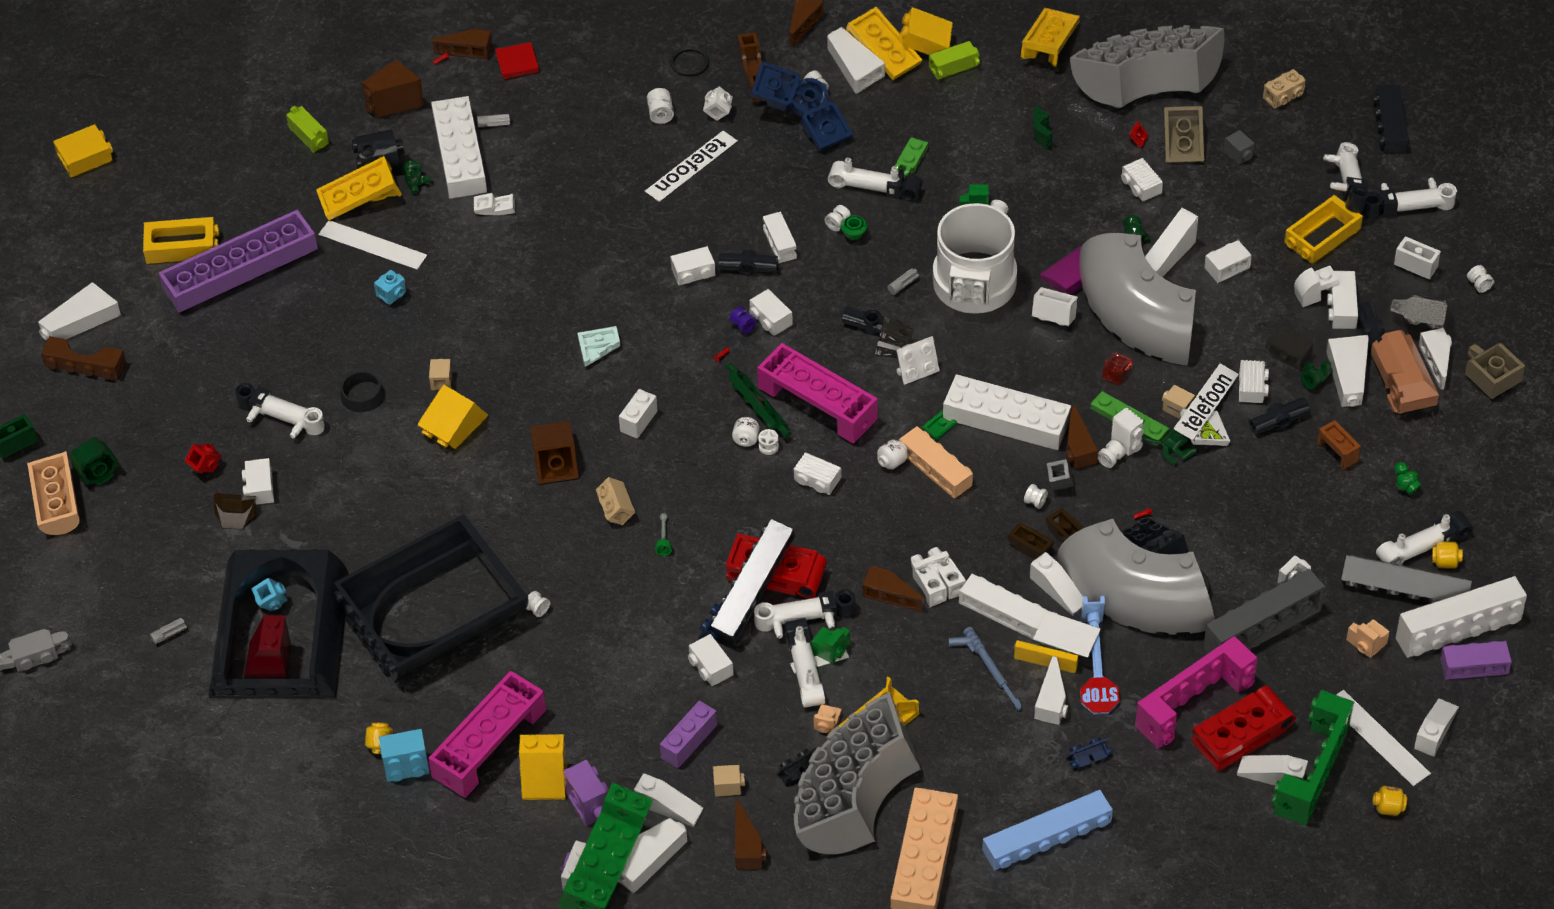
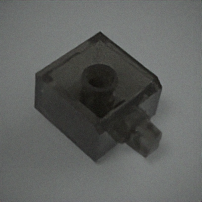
M1414 294L1408 300L1393 299L1390 311L1404 315V319H1408L1407 323L1419 325L1420 322L1427 323L1429 328L1439 329L1440 326L1443 327L1445 325L1450 302Z

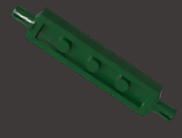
M728 363L726 369L730 372L728 378L732 381V386L743 394V399L753 406L754 412L764 419L765 425L769 429H776L780 431L784 438H789L792 433L787 428L788 424L750 379L737 369L733 363Z

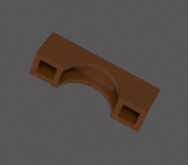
M756 32L738 35V52L750 94L762 62ZM751 97L753 103L763 101V100H760V99Z
M49 336L41 352L45 367L81 373L88 376L103 377L105 379L118 380L126 365L123 350L104 347L99 352L91 355H79L71 351L67 339Z

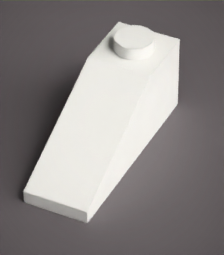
M1444 328L1422 332L1418 346L1440 390L1445 387L1452 341Z
M1045 552L1031 563V580L1072 616L1082 609L1083 596L1056 560Z
M1052 656L1035 705L1034 719L1059 725L1061 718H1065L1067 715L1068 705H1065L1066 695L1057 657Z
M1438 699L1417 733L1414 749L1434 757L1459 706Z
M1288 755L1242 756L1237 776L1274 786L1277 780H1282L1284 774L1304 780L1308 761Z
M643 773L634 789V792L653 799L650 807L651 811L692 827L695 826L703 812V807L664 781Z

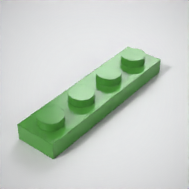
M1103 391L1091 403L1090 409L1112 421L1115 415L1128 408V410L1134 412V415L1143 419V434L1147 435L1148 438L1162 441L1169 432L1168 427Z

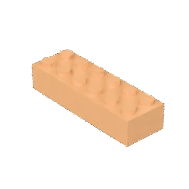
M915 787L891 894V909H937L958 809V794Z

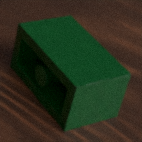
M26 414L0 425V457L2 459L38 442L35 428Z

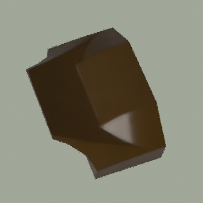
M216 493L214 495V512L220 521L221 527L244 529L248 521L256 516V496Z
M1063 508L1046 517L1047 526L1061 544L1071 535L1085 528Z
M1019 522L1008 534V540L1014 548L1031 559H1037L1045 552L1048 553L1054 545L1052 539L1022 522Z

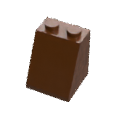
M397 59L362 82V93L365 99L364 106L369 113H373L378 118L424 105L420 78Z
M570 421L530 426L538 484L579 478Z

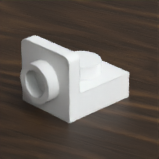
M1294 555L1279 570L1277 583L1286 582L1300 572L1303 573L1309 569L1311 570V566L1305 560Z

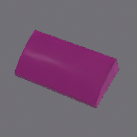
M1082 245L1039 274V277L1058 292L1072 295L1082 288L1079 271V256Z

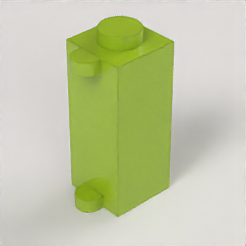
M968 41L930 54L929 68L938 80L976 67L980 64L978 49L973 47L971 42Z
M293 106L290 109L291 112L286 114L288 128L313 153L329 144L327 131L302 106L299 108Z

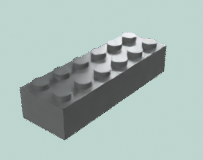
M1310 569L1296 574L1292 579L1279 583L1277 587L1270 591H1264L1257 598L1247 600L1242 606L1227 611L1225 615L1218 619L1215 618L1206 624L1204 650L1209 654L1233 636L1249 650L1320 612L1325 586Z

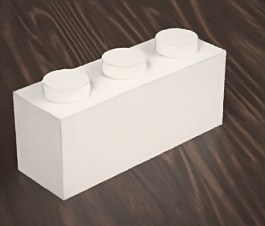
M1334 271L1339 284L1326 289L1330 291V294H1327V305L1331 306V309H1328V320L1332 321V329H1356L1358 308L1355 271Z

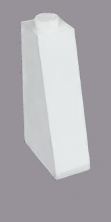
M842 27L827 36V48L856 94L885 76V63Z
M1184 208L1180 209L1145 256L1149 265L1161 277L1196 243L1198 216Z
M92 282L38 321L39 333L45 340H48L49 336L68 339L120 316L118 302Z
M1368 335L1328 339L1326 352L1331 362L1332 374L1342 407L1362 405Z
M669 818L639 834L618 882L635 893L687 842V833L684 825L680 822L676 823Z

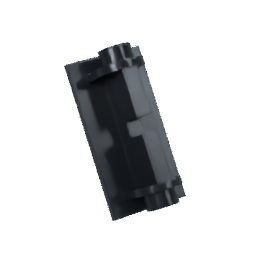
M807 748L797 754L798 758L791 761L788 759L780 764V769L776 775L783 774L781 779L784 784H791L801 778L800 768L806 772L810 765L808 761L816 748L811 751Z

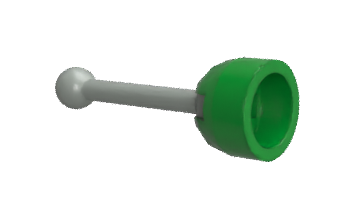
M665 513L660 515V520L662 521L661 540H657L655 544V552L659 556H668L672 552L671 542L666 539V520L668 516Z

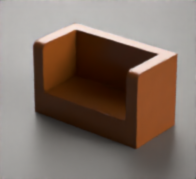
M1335 420L1319 429L1317 444L1321 446L1327 443L1341 457L1340 467L1343 470L1358 462L1361 446Z

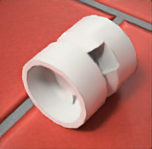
M663 88L651 90L647 95L650 119L657 124L669 122L674 116L670 92Z

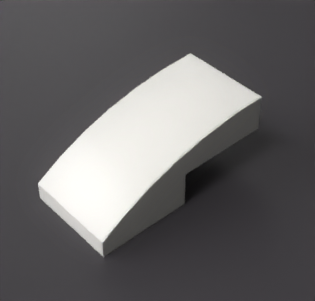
M493 193L475 196L474 212L482 215L515 213V197L513 194L495 198Z

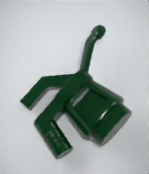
M1174 427L1169 430L1162 441L1148 438L1145 434L1142 435L1143 440L1160 444L1163 458L1173 466L1178 461L1171 457L1169 453L1181 461L1197 453L1194 446L1183 452L1179 450L1180 447L1188 442L1189 438L1174 430Z

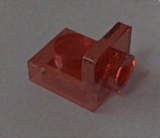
M1114 352L1105 361L1102 378L1117 384L1121 383L1123 373L1131 366L1133 359Z

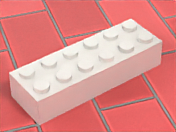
M465 96L431 102L449 199L487 193L485 174L469 97Z
M957 374L943 403V418L951 421L954 419L959 424L1054 450H1059L1071 415V405Z
M1514 576L1401 613L1396 640L1408 658L1414 655L1419 656L1432 649H1440L1450 643H1458L1462 639L1471 636H1479L1481 633L1489 630L1494 631L1502 626L1515 624L1522 618L1527 594Z

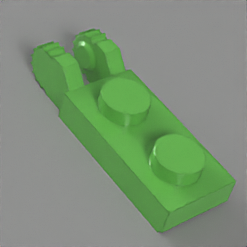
M912 137L909 139L895 164L898 172L901 170L905 171L904 179L907 175H912L917 169L928 149V142Z

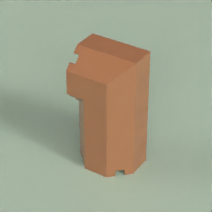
M1402 330L1382 335V340L1379 343L1376 340L1372 344L1371 355L1384 380L1386 389L1390 388V394H1387V399L1393 412L1404 413L1436 406L1439 394L1411 335H1405Z

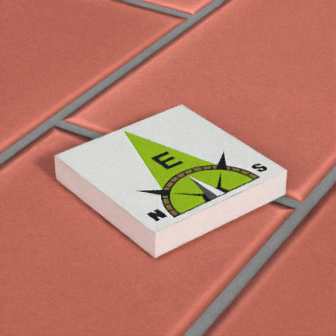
M1182 409V411L1180 412L1181 417L1184 415L1187 409ZM1217 411L1211 413L1195 438L1191 440L1192 444L1227 446L1230 439Z

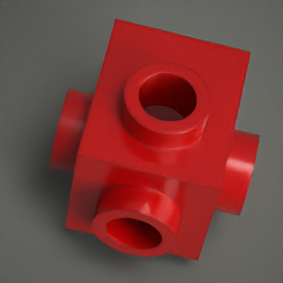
M193 444L185 462L198 473L214 472L222 455L211 444Z

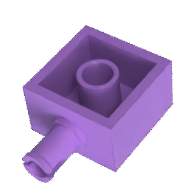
M585 760L563 770L566 795L585 826H588L597 821L609 790L604 782L601 783L598 779L599 774L594 766L591 767L588 761Z

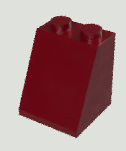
M263 616L249 642L244 674L245 679H287L292 644L285 616Z

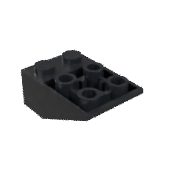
M1149 517L1141 518L1137 523L1123 529L1121 532L1129 541L1150 552L1167 555L1189 552L1184 534Z

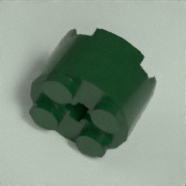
M92 437L78 448H74L70 454L72 457V467L87 485L95 483L99 486L113 478V471L116 466H119L118 459L110 448L97 437Z

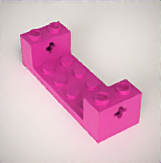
M783 343L757 367L759 389L774 397L782 388H785L836 418L837 435L853 444L878 419V398Z
M1233 636L1137 702L1135 727L1157 749L1164 744H1170L1175 735L1177 713L1174 709L1179 705L1183 706L1186 704L1189 698L1195 694L1202 693L1205 687L1211 683H1216L1221 677L1238 693L1243 689H1249L1255 682L1257 657Z
M510 670L428 758L432 778L466 798L479 784L477 768L523 719L534 724L546 711L544 691Z

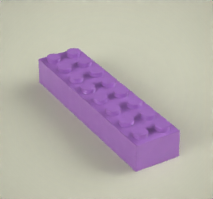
M295 210L159 272L161 286L180 313L317 250L316 237L300 212Z

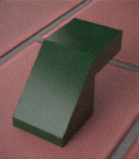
M1036 105L1033 110V140L1045 149H1048L1052 146L1053 133L1048 130L1050 115Z

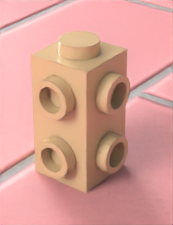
M1293 69L1267 82L1264 85L1263 99L1274 109L1285 105L1288 101L1300 97L1304 93L1306 80Z
M608 477L596 489L599 502L608 521L623 525L635 513L622 481Z

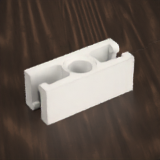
M777 212L763 216V222L765 223L763 230L774 255L778 256V263L797 259V254L794 251L797 249L782 213Z

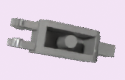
M42 629L12 639L8 644L10 649L0 654V670L16 667L17 672L58 659L57 654L71 648L72 644L68 640L69 634L63 631L50 635L49 630Z

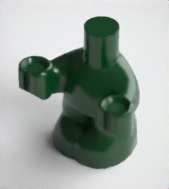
M412 160L403 165L405 181L411 189V194L415 195L419 193L418 187L424 183L430 184L432 181L431 176H421L422 163Z
M1130 215L1124 219L1123 227L1126 231L1124 234L1141 235L1144 244L1145 242H1150L1149 235L1142 229V222L1139 216Z
M1330 361L1323 362L1320 365L1321 368L1314 369L1313 362L1307 363L1304 366L1305 371L1301 373L1300 377L1307 389H1315L1318 384L1324 383L1329 374L1333 372Z

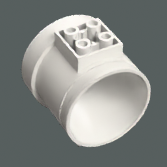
M966 204L949 211L941 219L937 232V256L933 264V287L937 296L949 307L966 313H985L1003 306L1013 296L1017 284V264L1014 258L1015 229L1011 219L1002 210L986 204ZM980 252L990 254L992 257L970 259L961 257L959 254Z

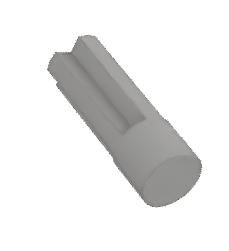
M509 114L477 116L478 128L510 125Z
M911 268L887 286L889 292L895 295L919 277L917 270Z
M179 618L149 635L152 642L156 645L187 629L184 620Z

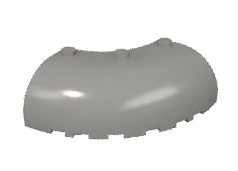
M1184 25L1183 27L1172 29V26L1158 27L1157 31L1147 32V29L1131 31L1130 35L1121 37L1120 34L1107 38V42H1096L1093 44V48L1089 50L1084 48L1070 57L1072 74L1078 86L1090 98L1116 108L1123 107L1137 98L1146 95H1156L1159 92L1190 91L1198 93L1213 80L1218 71L1224 49V28L1201 26V29H1190V25Z
M1106 233L1087 240L1080 249V277L1083 292H1085L1088 298L1089 306L1101 319V323L1112 334L1115 333L1122 339V342L1133 349L1136 347L1150 357L1154 355L1163 358L1162 361L1187 366L1196 290L1175 285L1155 272L1144 256L1141 235Z
M1114 519L1079 530L1067 538L1058 550V562L1071 578L1080 594L1087 596L1088 602H1099L1100 596H1104L1105 606L1103 614L1121 625L1139 628L1140 631L1149 633H1197L1206 631V624L1215 619L1207 588L1193 551L1173 555L1147 551L1129 541L1121 533Z
M890 692L865 705L866 708L859 713L849 715V720L841 727L836 726L827 736L828 740L821 748L818 747L808 761L810 765L806 772L802 773L798 783V795L794 801L796 805L794 813L796 835L808 849L822 854H840L874 842V820L883 799L899 782L921 770L910 736Z

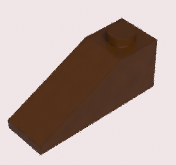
M796 0L789 31L791 47L823 16L824 2L822 0Z
M470 29L433 38L434 54L443 55L446 51L449 56L488 59L492 47L491 31Z
M1075 406L1071 407L1067 451H1065V457L1069 463L1071 462L1074 470L1096 464L1098 458V450Z
M870 565L863 582V597L923 612L924 597L890 570Z
M735 802L736 870L762 869V861H766V847L762 848V839L741 803Z

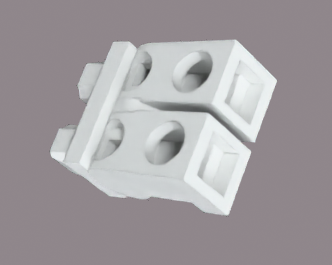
M938 547L930 549L928 552L929 558L923 559L919 554L911 557L913 578L926 596V602L929 607L947 601V597L949 600L958 597L960 589L966 582L954 562L949 558L947 551L941 552Z

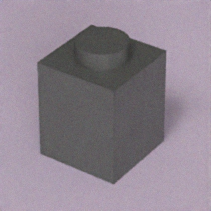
M1239 130L1225 138L1224 152L1239 165L1253 157L1255 143Z
M1067 459L1047 463L1049 481L1054 490L1074 486L1072 469Z

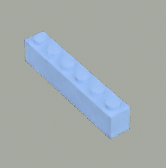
M1098 790L983 838L982 850L994 871L999 868H1007L1016 861L1026 860L1035 853L1047 851L1054 845L1066 843L1073 837L1085 835L1092 829L1108 825L1112 821L1113 810L1101 790Z

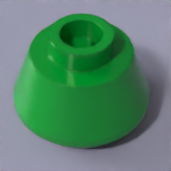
M851 215L842 221L841 229L848 239L858 240L866 232L867 222L860 216Z

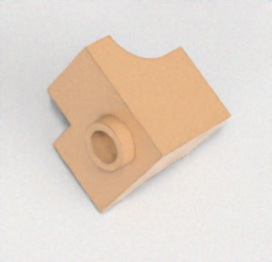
M1374 619L1368 624L1362 623L1357 625L1353 623L1348 628L1346 640L1354 645L1359 652L1372 658L1387 644L1389 631Z

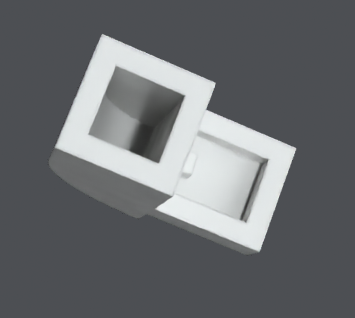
M1331 266L1317 271L1309 268L1296 279L1294 284L1295 295L1302 307H1306L1321 301V291L1338 285L1339 280Z

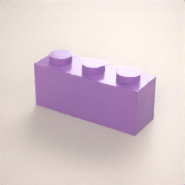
M1506 641L1470 643L1457 646L1449 645L1442 648L1440 660L1445 680L1509 674L1511 658Z
M699 700L660 743L661 759L678 769L717 726L716 710Z

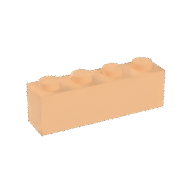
M916 426L899 439L907 448V459L954 499L972 486L973 473L970 468L962 465L940 443H936L930 438L926 431H922Z

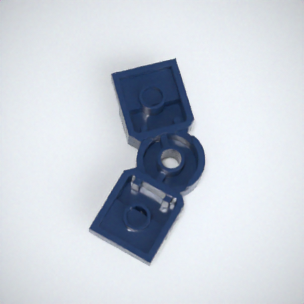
M763 61L761 62L750 94L751 97L768 102L767 106L782 111L792 109L797 115L801 116L800 124L808 138H812L819 151L852 138L853 133L837 105L833 102H827L828 90L822 82L814 78H805L800 81V77L796 72Z

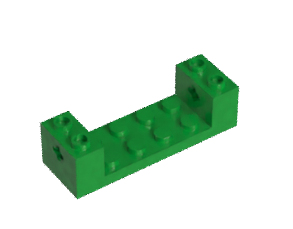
M1321 690L1318 698L1314 697L1310 708L1312 711L1308 720L1311 722L1310 731L1327 736L1328 739H1324L1321 746L1322 753L1320 756L1317 755L1313 766L1315 769L1313 773H1309L1307 781L1288 774H1284L1281 781L1277 780L1273 791L1275 795L1272 800V805H1275L1274 815L1307 826L1350 727L1354 701Z
M612 782L583 852L565 885L558 907L563 909L607 908L648 816L653 799Z

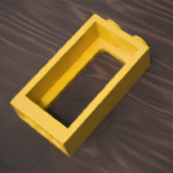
M1333 195L1286 229L1284 243L1300 254L1303 259L1314 264L1360 230L1363 216L1360 213L1348 210L1345 207V202ZM1332 218H1336L1344 224L1343 227L1315 247L1304 240V238Z
M213 217L144 222L143 253L146 264L185 261L218 246L219 241L216 239V236H219L218 224L215 225ZM205 233L204 239L155 243V237Z

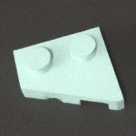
M616 326L578 333L584 366L590 365L620 346Z

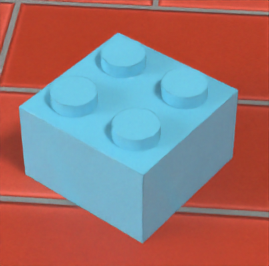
M422 729L379 737L387 782L430 774Z

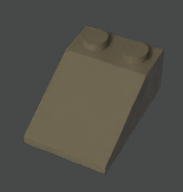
M1202 106L1164 107L1166 163L1204 162Z

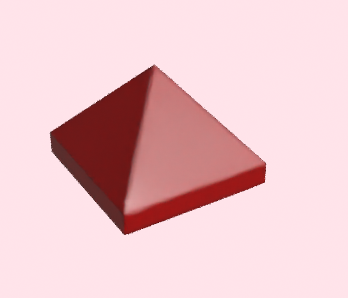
M1136 122L1129 133V138L1139 148H1142L1148 134L1141 124Z

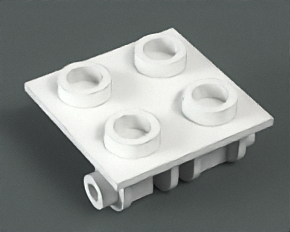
M933 336L896 350L899 361L897 374L902 376L904 385L940 371Z

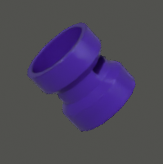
M741 306L734 309L729 317V321L734 326H738V329L744 334L749 333L757 322V319L752 314H748L747 310Z

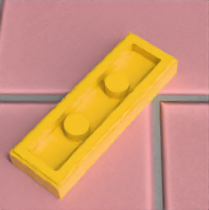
M1016 641L1014 659L1049 667L1052 656L1057 657L1060 670L1076 674L1078 655Z

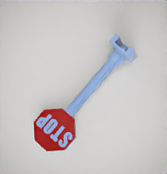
M1083 596L1081 622H1087L1089 625L1099 628L1098 624L1103 621L1104 596H1100L1099 602H1088L1087 596ZM1098 634L1092 647L1094 677L1090 678L1080 688L1081 705L1092 714H1109L1120 702L1119 687L1108 678L1103 677L1100 638Z

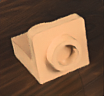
M821 704L818 714H815L813 718L814 729L822 733H830L838 725L842 709Z

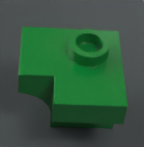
M969 184L968 193L959 198V206L975 203L988 205V185Z
M822 627L812 640L813 654L834 664L837 658L840 659L844 655L846 647L850 644V630L842 627L832 631Z

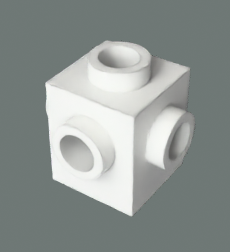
M717 87L706 94L703 111L717 121L730 112L733 97L721 87Z

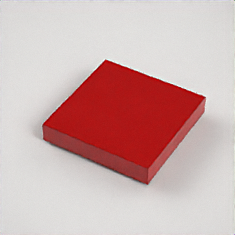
M531 42L495 49L503 79L539 72Z

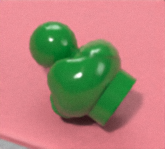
M1399 462L1394 467V471L1398 475L1396 487L1410 495L1420 488L1422 484L1418 481L1419 475L1416 471H1408L1409 466L1404 462Z

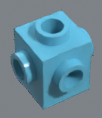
M389 270L374 282L376 296L388 305L406 293L405 279L402 275L396 274L392 270Z
M270 578L251 588L258 606L269 611L279 609L283 603L288 601L283 584Z

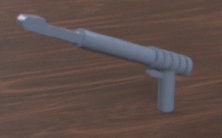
M967 627L963 631L966 637L949 638V646L967 645L972 653L976 652L979 654L1000 688L1004 689L1015 708L1020 711L1022 707L1019 699H1016L1008 688L1006 680L985 650V646L973 628Z

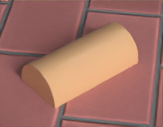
M67 452L27 463L39 529L50 535H61L75 529L79 524V514Z

